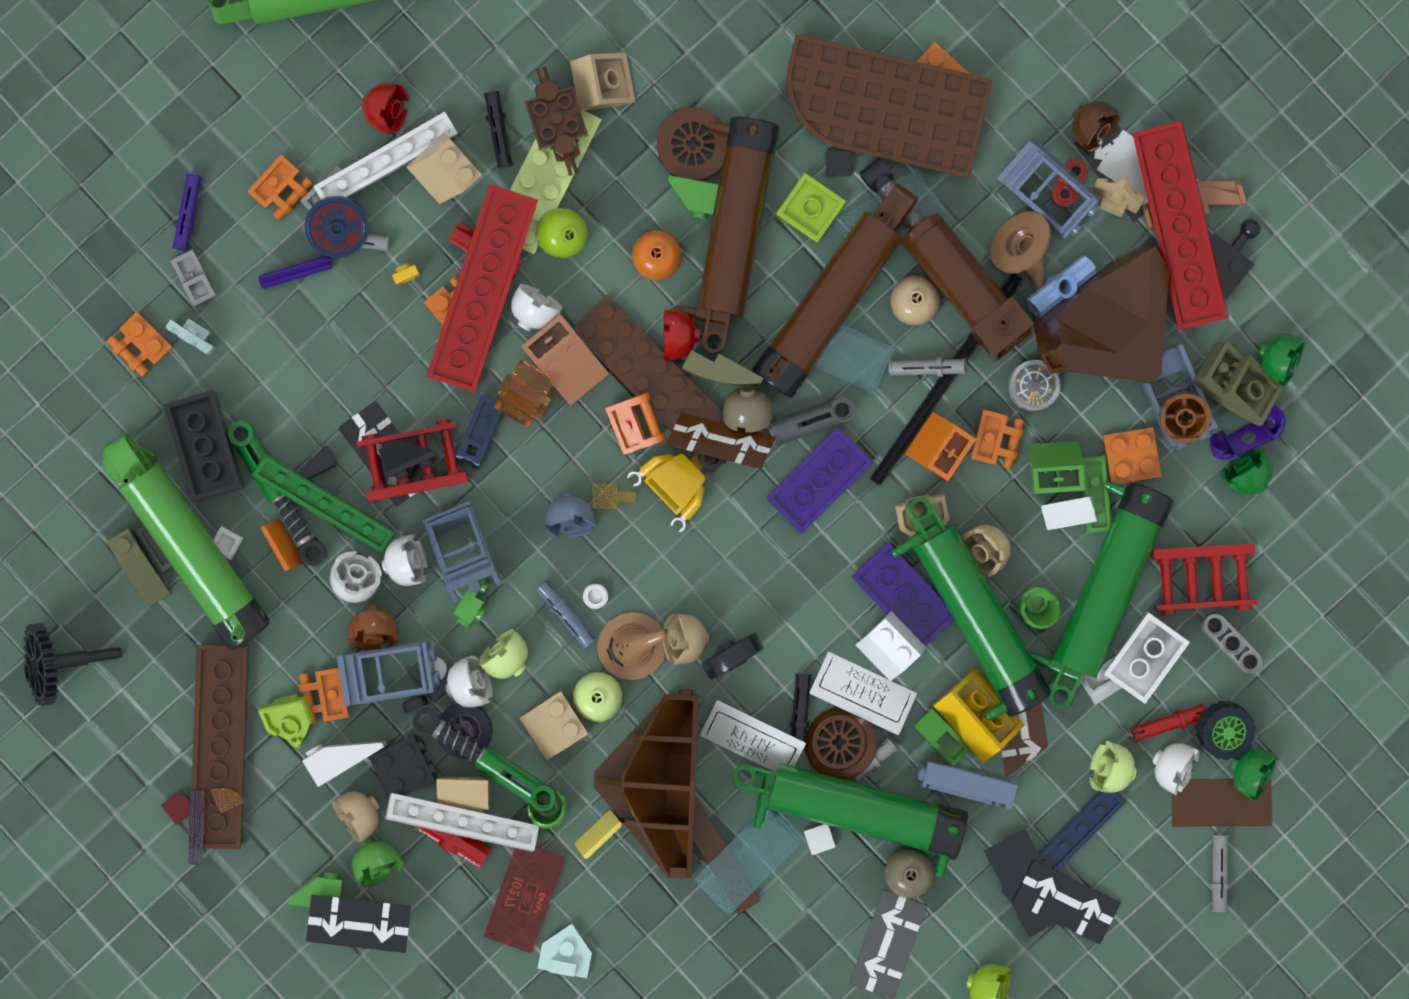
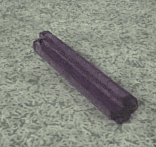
M193 789L190 792L188 862L191 865L203 863L205 791L201 789Z

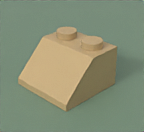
M626 53L590 54L570 61L576 97L581 111L599 110L636 102Z
M444 133L406 166L439 204L463 193L482 176Z
M562 690L519 718L546 760L589 734V731Z
M440 776L437 778V803L469 809L479 813H484V810L490 809L491 778Z

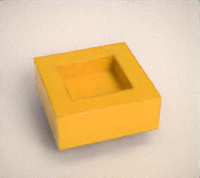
M409 263L396 268L397 273L392 275L397 286L421 276L416 265L410 266Z

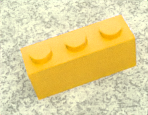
M976 668L963 677L933 705L983 763L1002 750L1025 725L1017 715L1009 717L1006 712L991 720L986 719L985 713L1000 704V701L992 686Z

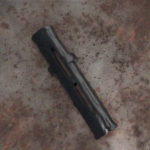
M500 91L484 93L488 113L486 121L490 124L497 168L513 166L504 121L506 113H503Z
M795 674L793 715L789 726L791 727V736L806 743L807 728H809L810 724L807 721L811 675Z

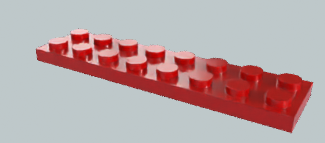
M1183 121L1132 133L1161 257L1170 270L1168 287L1178 330L1228 319V310Z
M489 184L426 377L475 392L538 199Z

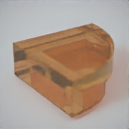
M220 787L210 790L221 813L245 802L244 798L232 789Z

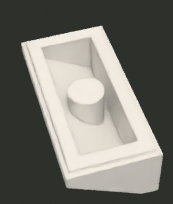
M1093 497L1041 505L1047 530L1097 522Z
M1113 658L1102 664L1096 679L1085 674L1081 683L1094 704L1101 702L1122 688L1104 675Z

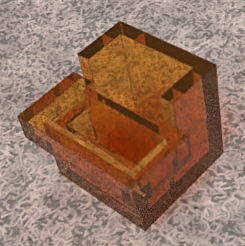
M521 359L512 374H507L498 391L499 396L494 408L529 428L535 417L541 419L551 401L547 396L552 390L556 379Z

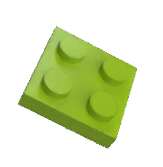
M804 173L776 213V216L818 243L846 201Z

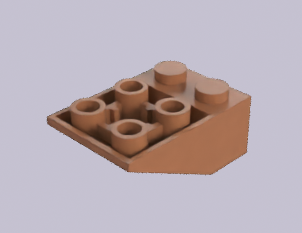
M560 314L521 346L570 406L609 375L607 370Z

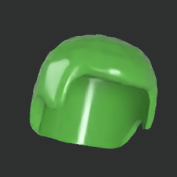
M1034 586L1029 588L1020 599L1019 611L1026 624L1032 628H1048L1053 626L1060 617L1061 609L1057 597L1044 587Z
M555 790L556 801L551 809L539 811L531 804L528 805L529 817L537 827L542 829L554 828L566 819L568 814L567 800L558 790ZM540 791L536 795V799L540 804H547L551 800L550 794L546 791Z

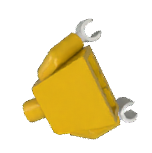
M682 453L677 456L672 454L654 456L640 467L639 472H630L627 476V479H629L634 474L638 475L639 481L633 486H640L644 481L676 515L681 513V516H675L671 521V526L676 520L682 521L683 526L678 532H682L685 529L686 520H690L702 505L705 492L702 484L706 478L700 472L703 467L697 461V454L690 460Z

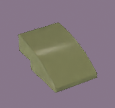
M1228 341L1213 345L1193 380V383L1223 407L1258 426L1263 425L1283 389L1280 384L1267 377L1263 372L1262 366L1251 355L1243 357Z
M691 350L682 367V371L696 378L726 386H759L764 379L721 354H718L715 362H712Z

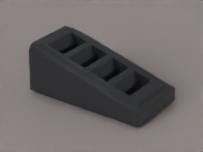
M326 446L308 461L298 473L308 479H312L337 466L338 462L330 447Z

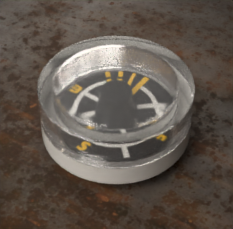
M1029 360L1020 364L1012 372L1008 383L1009 394L1014 403L1028 411H1039L1049 407L1057 399L1061 387L1058 373L1051 374L1041 360Z

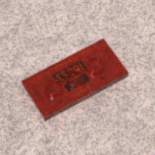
M535 847L533 852L514 848L483 937L532 953L565 857Z

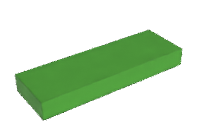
M1105 456L1082 458L1085 479V491H1082L1083 498L1093 497L1097 522L1086 523V534L1108 532L1112 521L1109 490L1104 488L1105 482L1108 481Z

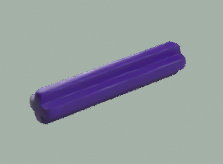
M328 256L309 260L260 275L259 283L263 289L329 270L332 268V262Z

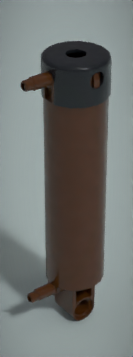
M742 116L732 117L729 124L709 122V130L725 133L728 135L697 307H674V310L684 311L695 320L706 321L703 346L710 354H719L725 349L731 316L744 317L773 156L776 153L780 131L779 125ZM711 336L721 338L719 348L711 349L708 347L707 341Z
M897 183L873 216L864 211L773 342L765 349L753 366V373L764 378L765 382L787 397L793 398L808 377L812 367L903 240L896 232L918 201L917 196Z

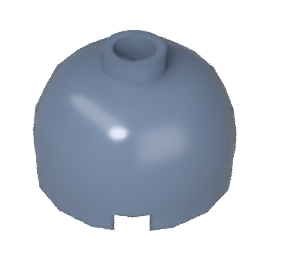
M573 493L560 495V498L554 500L548 506L545 514V530L548 535L553 537H559V533H568L567 538L583 536L593 531L592 526L596 527L595 514L587 500L575 496Z

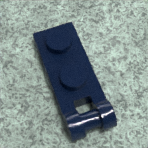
M481 395L457 452L456 461L461 463L463 461L472 464L471 467L479 469L505 407L504 403ZM469 445L478 448L476 455L467 452Z

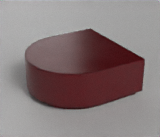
M175 795L161 805L176 825L191 814V800L185 795Z

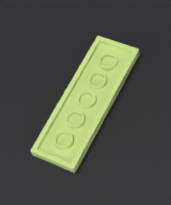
M581 111L588 136L580 138V142H577L581 153L575 158L577 169L602 119L586 111ZM536 139L510 189L511 191L538 199L522 248L535 255L539 247L536 229L540 218L547 211L559 207L575 175L571 165L573 175L568 176L565 162H557L553 150L547 148L540 151Z

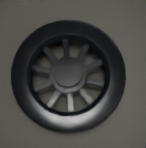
M754 632L736 643L730 640L719 647L721 651L704 661L701 666L708 678L712 680L728 670L732 671L747 662V659L762 651L764 646L758 635Z

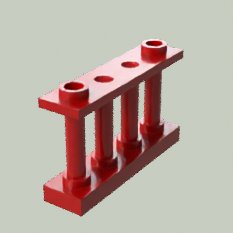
M451 419L436 421V426L379 438H377L376 434L361 436L362 441L356 442L359 448L366 447L373 480L372 491L366 492L368 502L469 483L467 472L461 473V469L457 467L450 431L457 429L458 424L456 422L451 423ZM440 432L448 468L446 476L436 478V473H433L432 466L422 470V481L411 482V478L406 477L396 481L397 486L387 487L386 483H383L376 444L391 442L392 444L401 439L416 437L417 445L428 449L426 434Z
M1255 543L1152 550L1150 554L1151 560H1157L1161 568L1163 605H1154V610H1161V615L1176 614V609L1236 606L1237 610H1251L1252 604L1259 603L1258 599H1249L1246 559H1249L1248 554L1255 553ZM1223 555H1233V560H1236L1238 600L1223 601L1221 570ZM1208 556V561H1211L1213 601L1198 602L1196 562H1198V557ZM1173 558H1183V563H1186L1188 603L1173 604L1170 565L1173 564Z

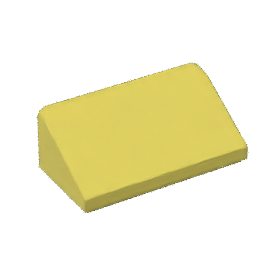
M607 811L575 842L576 848L585 859H588L622 827L623 822L613 811Z

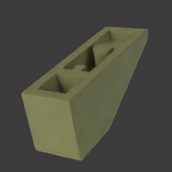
M128 528L106 541L117 561L149 607L171 594L133 529Z

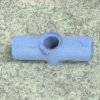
M1081 255L1059 274L1050 276L1044 286L1026 299V306L1036 317L1041 318L1064 298L1072 297L1078 287L1095 275V265L1085 255ZM1062 281V283H1063V288H1062V291L1060 292V290H1059V285H1060V282Z

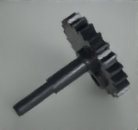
M41 623L26 626L27 630H25V637L23 638L25 646H23L25 651L24 659L26 660L24 662V674L26 681L29 683V688H32V696L35 697V702L38 703V706L53 705L55 703V699H57L56 693L58 692L57 684H59L57 679L59 669L85 666L88 663L122 657L120 647L88 652L83 650L55 655V650L52 649L53 642L50 641V633H47V627H44V624Z

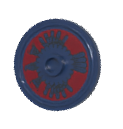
M329 196L316 202L308 211L305 219V234L310 245L322 255L333 258L346 257L358 251L364 244L368 235V219L362 207L352 199L344 196Z

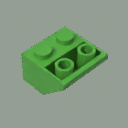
M1079 441L1028 444L1032 495L1085 491L1084 465Z

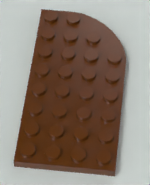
M795 34L787 69V90L797 117L811 134L825 144L835 148L970 179L993 79Z

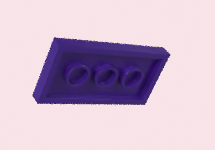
M837 427L766 499L802 534L873 462Z
M888 542L851 577L887 615L892 611L926 646L954 618L944 601L901 555L897 557L892 555L891 551L894 547Z

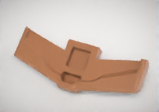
M1239 180L1197 181L1205 215L1210 214L1208 205H1246L1244 191ZM1148 202L1142 205L1147 230L1154 227Z

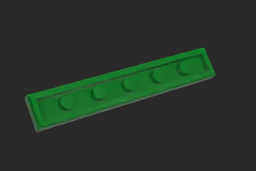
M264 453L252 473V476L380 553H383L395 534V530L266 453Z

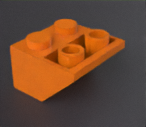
M932 412L905 452V455L945 482H948L976 438Z

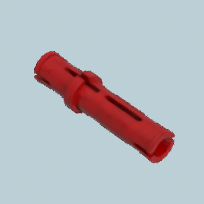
M1203 704L1184 711L1178 709L1174 714L1132 726L1130 728L1132 734L1142 731L1141 734L1133 736L1135 742H1139L1140 740L1179 727L1181 729L1187 728L1188 724L1198 722V718L1202 714L1196 715V713L1205 710Z

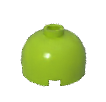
M557 208L549 210L540 218L537 224L538 244L545 253L552 257L568 258L574 256L584 248L587 242L588 229L586 222L577 212L571 209Z
M985 964L977 970L976 974L971 973L966 985L970 989V999H1005L1011 981V975L1008 974L1011 968L999 964Z

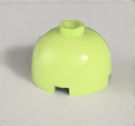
M509 629L495 639L498 642L492 649L489 646L486 648L478 661L482 669L491 677L498 679L509 678L512 675L517 677L526 668L524 664L528 657L526 642L518 632Z
M592 672L583 676L576 683L573 690V704L576 711L584 719L591 722H604L611 719L619 711L623 702V692L619 683L611 675L604 672Z
M1105 741L1106 745L1100 744L1093 755L1090 769L1094 770V778L1089 777L1090 784L1097 791L1115 793L1125 789L1134 780L1137 769L1134 758L1127 748L1111 741Z

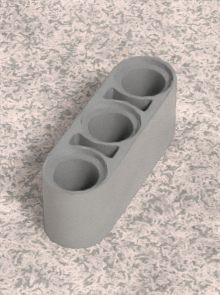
M1208 614L1202 619L1201 629L1204 634L1239 670L1246 673H1255L1261 668L1262 658L1260 654L1223 616ZM1212 618H1216L1220 623V627L1216 632H1211L1208 629V622ZM1233 636L1237 640V647L1230 651L1225 643L1227 638ZM1251 654L1255 659V664L1252 668L1247 669L1243 665V659Z

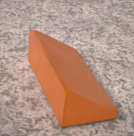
M280 519L261 527L263 534L285 571H290L303 563L299 550Z

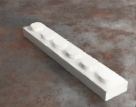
M443 112L314 186V190L320 200L329 196H344L348 198L413 161L442 133L450 139L457 136L458 133L447 114Z
M394 793L390 794L385 816L386 820L531 852L535 850L539 827L533 824Z

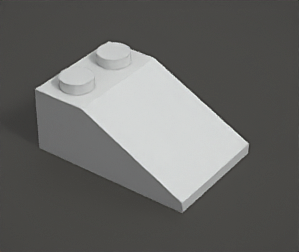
M1146 611L1128 635L1104 672V675L1146 704L1190 642Z
M386 740L329 745L324 748L320 744L305 753L308 758L304 759L303 763L319 787L388 744Z

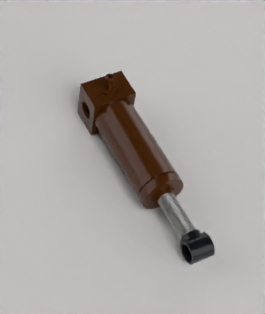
M877 158L859 173L869 189L877 194L880 193L884 199L896 185L894 183V175L880 158ZM914 207L904 221L909 231L901 244L972 329V337L990 359L996 363L1034 333L1035 323L1013 297L1008 298L939 213L923 218Z

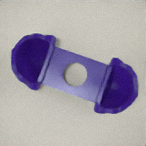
M1273 405L1261 426L1252 423L1228 436L1224 431H1220L1218 434L1215 433L1210 437V447L1213 456L1221 460H1234L1271 440L1277 439L1285 428L1286 419L1283 411ZM1254 433L1256 440L1253 443L1247 444L1242 441L1244 434Z

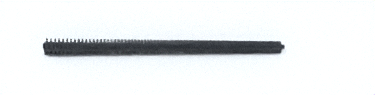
M1012 273L1001 290L1008 298H1011L1010 295L1013 296L1012 293H1015V288H1019L1017 285L1020 286L1019 283H1022L1021 280L1024 279L1017 273ZM972 332L953 359L966 358L968 361L967 358H970L969 355H972V350H975L974 347L977 348L976 345H979L972 337ZM944 374L943 377L938 379L922 402L923 404L919 406V409L913 415L914 417L910 419V422L904 428L905 430L901 432V435L894 442V445L885 455L883 461L876 468L870 480L878 486L879 484L882 485L881 482H884L882 479L885 480L886 474L889 475L888 471L891 472L890 469H893L891 466L894 467L895 461L898 462L897 459H900L899 456H902L900 453L903 454L904 448L907 449L906 446H909L908 443H911V438H914L913 435L916 436L915 433H918L916 430H920V425H923L922 422L925 423L924 420H927L925 417L928 418L929 412H932L931 409L934 410L933 407H936L934 404L937 405L938 399L941 400L940 396L943 397L942 394H945L944 391L946 392V389H948L947 386L950 387L949 383L952 384L951 381H954L953 378L955 379L954 376H958L957 374Z

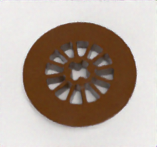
M691 107L674 112L664 121L657 136V152L662 164L670 173L680 178L702 180L712 176L723 166L728 135L708 130L699 136L701 127L705 126L708 129L709 122L723 123L719 117L706 109ZM692 123L699 124L696 134H693ZM689 124L690 135L683 130L682 126ZM680 130L685 138L675 136V132ZM712 133L714 140H702L707 135ZM691 138H696L697 143H701L700 147L695 148V151H690V146L686 145V142H691ZM672 139L683 142V144L672 146L671 142ZM714 143L715 149L712 150L703 145ZM684 148L677 156L673 154V149ZM703 150L713 155L710 159H707L701 151ZM685 153H688L685 163L678 160ZM699 154L705 163L698 165L696 155ZM691 155L694 156V166L687 165Z
M839 707L828 709L818 715L809 726L806 734V755L813 768L821 774L843 780L854 778L864 772L875 757L877 750L875 729L871 722ZM837 722H842L840 732L838 730ZM847 723L852 724V727L845 733ZM831 724H833L834 734L827 729ZM857 729L859 735L850 737V735ZM824 730L831 736L830 739L821 737ZM841 736L846 741V744L842 745V749L839 750V747L834 745V741H838ZM861 739V745L851 744L852 741ZM822 740L829 742V744L820 747L819 742ZM851 747L859 749L857 755L850 750ZM830 749V751L823 757L821 751ZM846 752H848L853 757V759L849 762L846 758ZM835 753L833 763L828 762V759ZM840 754L842 755L843 764H838Z

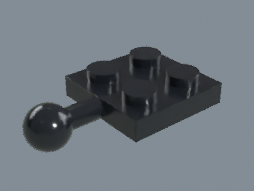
M1246 219L1242 222L1240 226L1241 233L1231 245L1216 233L1211 236L1225 301L1254 266L1253 262L1239 252L1248 239H1253L1260 233V225L1254 219Z

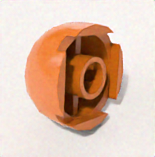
M653 230L646 232L637 239L633 246L632 261L634 267L641 276L648 280L661 281L676 273L681 264L682 252L680 245L672 235L665 231Z

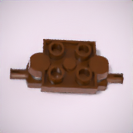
M545 66L542 67L544 77L540 68L536 69L540 84L534 88L536 98L526 100L525 105L539 150L547 148L553 150L556 161L565 162L568 176H572L571 165L574 174L579 173L575 163V158L581 154L577 142H580V138L588 136V132L574 87L571 86L561 90L558 81H550Z

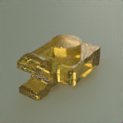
M593 483L592 508L618 509V502L636 503L637 492H618L619 484Z

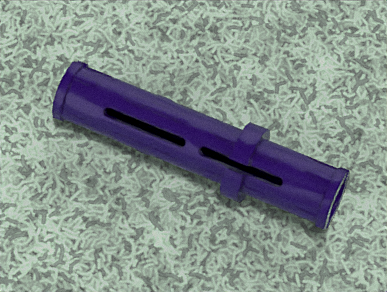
M186 174L178 220H175L174 224L177 227L172 248L182 251H188L191 230L195 228L193 220L203 178L194 174Z

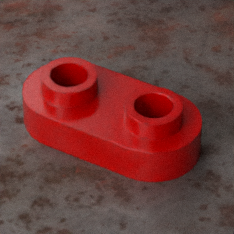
M1071 159L1066 162L1065 166L1069 170L1073 167H1077L1080 170V174L1077 177L1085 182L1088 175L1086 164L1079 159ZM1059 176L1052 189L1051 199L1056 206L1067 208L1076 201L1079 192ZM1061 190L1069 192L1067 199L1060 196Z

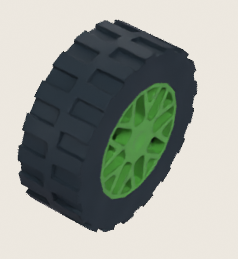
M1219 701L1216 704H1211L1199 716L1198 725H1196L1197 739L1200 741L1201 746L1215 758H1222L1224 760L1235 759L1239 755H1243L1252 746L1251 743L1255 739L1254 732L1256 731V727L1253 724L1254 720L1238 704H1234L1231 701Z

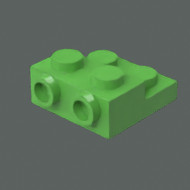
M490 576L478 580L481 587L480 591L473 593L470 588L467 589L453 613L458 616L456 619L458 623L471 628L475 621L479 622L482 620L488 609L484 607L486 601L478 596L479 594L485 595L492 583L488 580Z

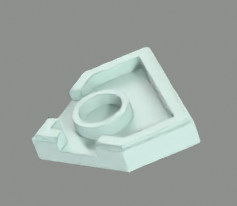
M170 319L166 325L167 330L175 333L179 338L197 347L205 354L210 356L216 350V347L206 342L211 332L194 321L188 319L184 326H181Z
M573 923L542 943L537 969L571 977L587 978L592 952Z

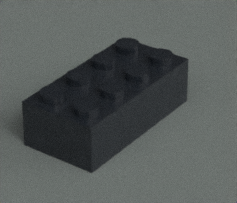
M210 390L163 404L192 502H200L245 488L233 446L228 437V429L217 392Z

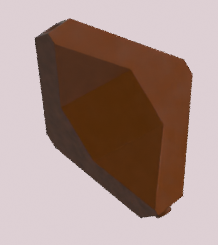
M1155 246L1133 250L1100 270L1078 287L1072 297L1064 298L1041 318L1033 314L1038 354L1051 374L1074 372L1148 384L1154 383L1162 372L1170 270Z
M678 689V694H664L660 703L594 772V788L664 872L666 878L692 879L699 696L694 694L692 689Z

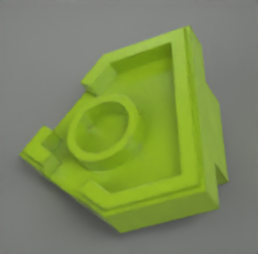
M297 694L276 698L271 704L262 705L258 709L268 733L288 740L290 745L299 749L314 720L305 696L298 697Z

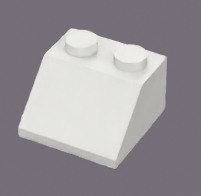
M892 611L856 644L862 653L890 681L906 670L926 649V646Z

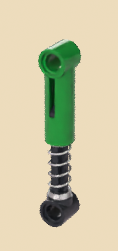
M238 421L230 426L228 437L252 474L258 463L248 446L251 445L259 460H261L264 453L268 454L256 434L255 428L247 422ZM241 427H245L248 430V437L244 441H239L236 437V432ZM253 477L268 503L277 506V513H281L284 518L283 522H286L289 526L288 531H292L293 539L297 540L296 545H298L297 549L300 552L301 560L309 566L321 565L327 558V549L313 533L309 532L307 529L308 524H304L301 519L303 516L298 514L297 507H294L291 502L292 499ZM312 546L317 547L320 551V556L315 561L310 560L307 556V551Z
M423 708L414 715L413 726L419 733L426 734L429 737L432 736L435 739L439 738L443 741L444 745L448 744L452 747V750L456 749L459 751L461 756H467L469 761L475 762L477 770L531 804L535 809L547 811L554 806L556 793L551 786L537 779L492 748H481L477 745V742L473 743L470 741L468 736H462L459 734L460 731L453 730L451 725L447 726L446 721L444 722L443 718L435 710ZM422 714H429L432 717L433 724L431 727L424 728L420 725L419 719ZM512 775L533 788V791L531 792L511 779ZM540 791L548 792L551 797L550 802L540 804L536 799L537 793Z

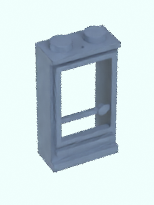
M1034 138L1024 146L996 178L1036 213L1043 215L1047 222L1063 238H1066L1069 233L1074 236L1083 226L1080 221L1086 215L1091 217L1100 207L1097 202L1101 197ZM1044 161L1054 171L1030 195L1021 186ZM1056 174L1061 176L1086 198L1065 224L1060 222L1035 200Z
M1183 344L1163 352L1162 372L1157 380L1183 370L1188 383H1181L1178 387L1157 396L1154 395L1150 384L1141 383L1167 443V447L1175 446L1176 450L1190 445V443L1176 442L1166 435L1160 425V406L1157 399L1178 390H1185L1190 386L1191 391L1203 398L1208 405L1203 391L1193 383L1196 375ZM1211 410L1210 426L1200 436L1199 441L1214 435L1212 430L1218 428Z
M470 501L457 504L453 508L423 519L447 590L454 603L459 601L456 589L468 585L471 592H478L481 589L478 580L492 575L496 585L502 584ZM470 521L477 542L471 541L465 547L442 555L436 535ZM477 546L480 547L481 555L447 568L445 559L469 549L473 550Z
M428 641L337 656L344 706L437 692L438 686L441 685L439 672L435 671L434 661L437 660L435 647L431 646V642ZM417 650L423 688L385 693L386 686L383 684L379 656ZM375 657L379 680L378 690L381 692L379 695L368 696L363 658Z
M926 759L924 765H919L916 776L920 780L919 784L922 787L987 804H994L998 807L1001 803V806L1012 810L1018 785L1011 781Z

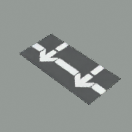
M883 890L849 983L894 999L927 906Z

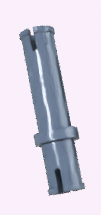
M546 581L536 590L550 607V612H554L583 649L596 640L583 622L566 603V598H562L549 581Z

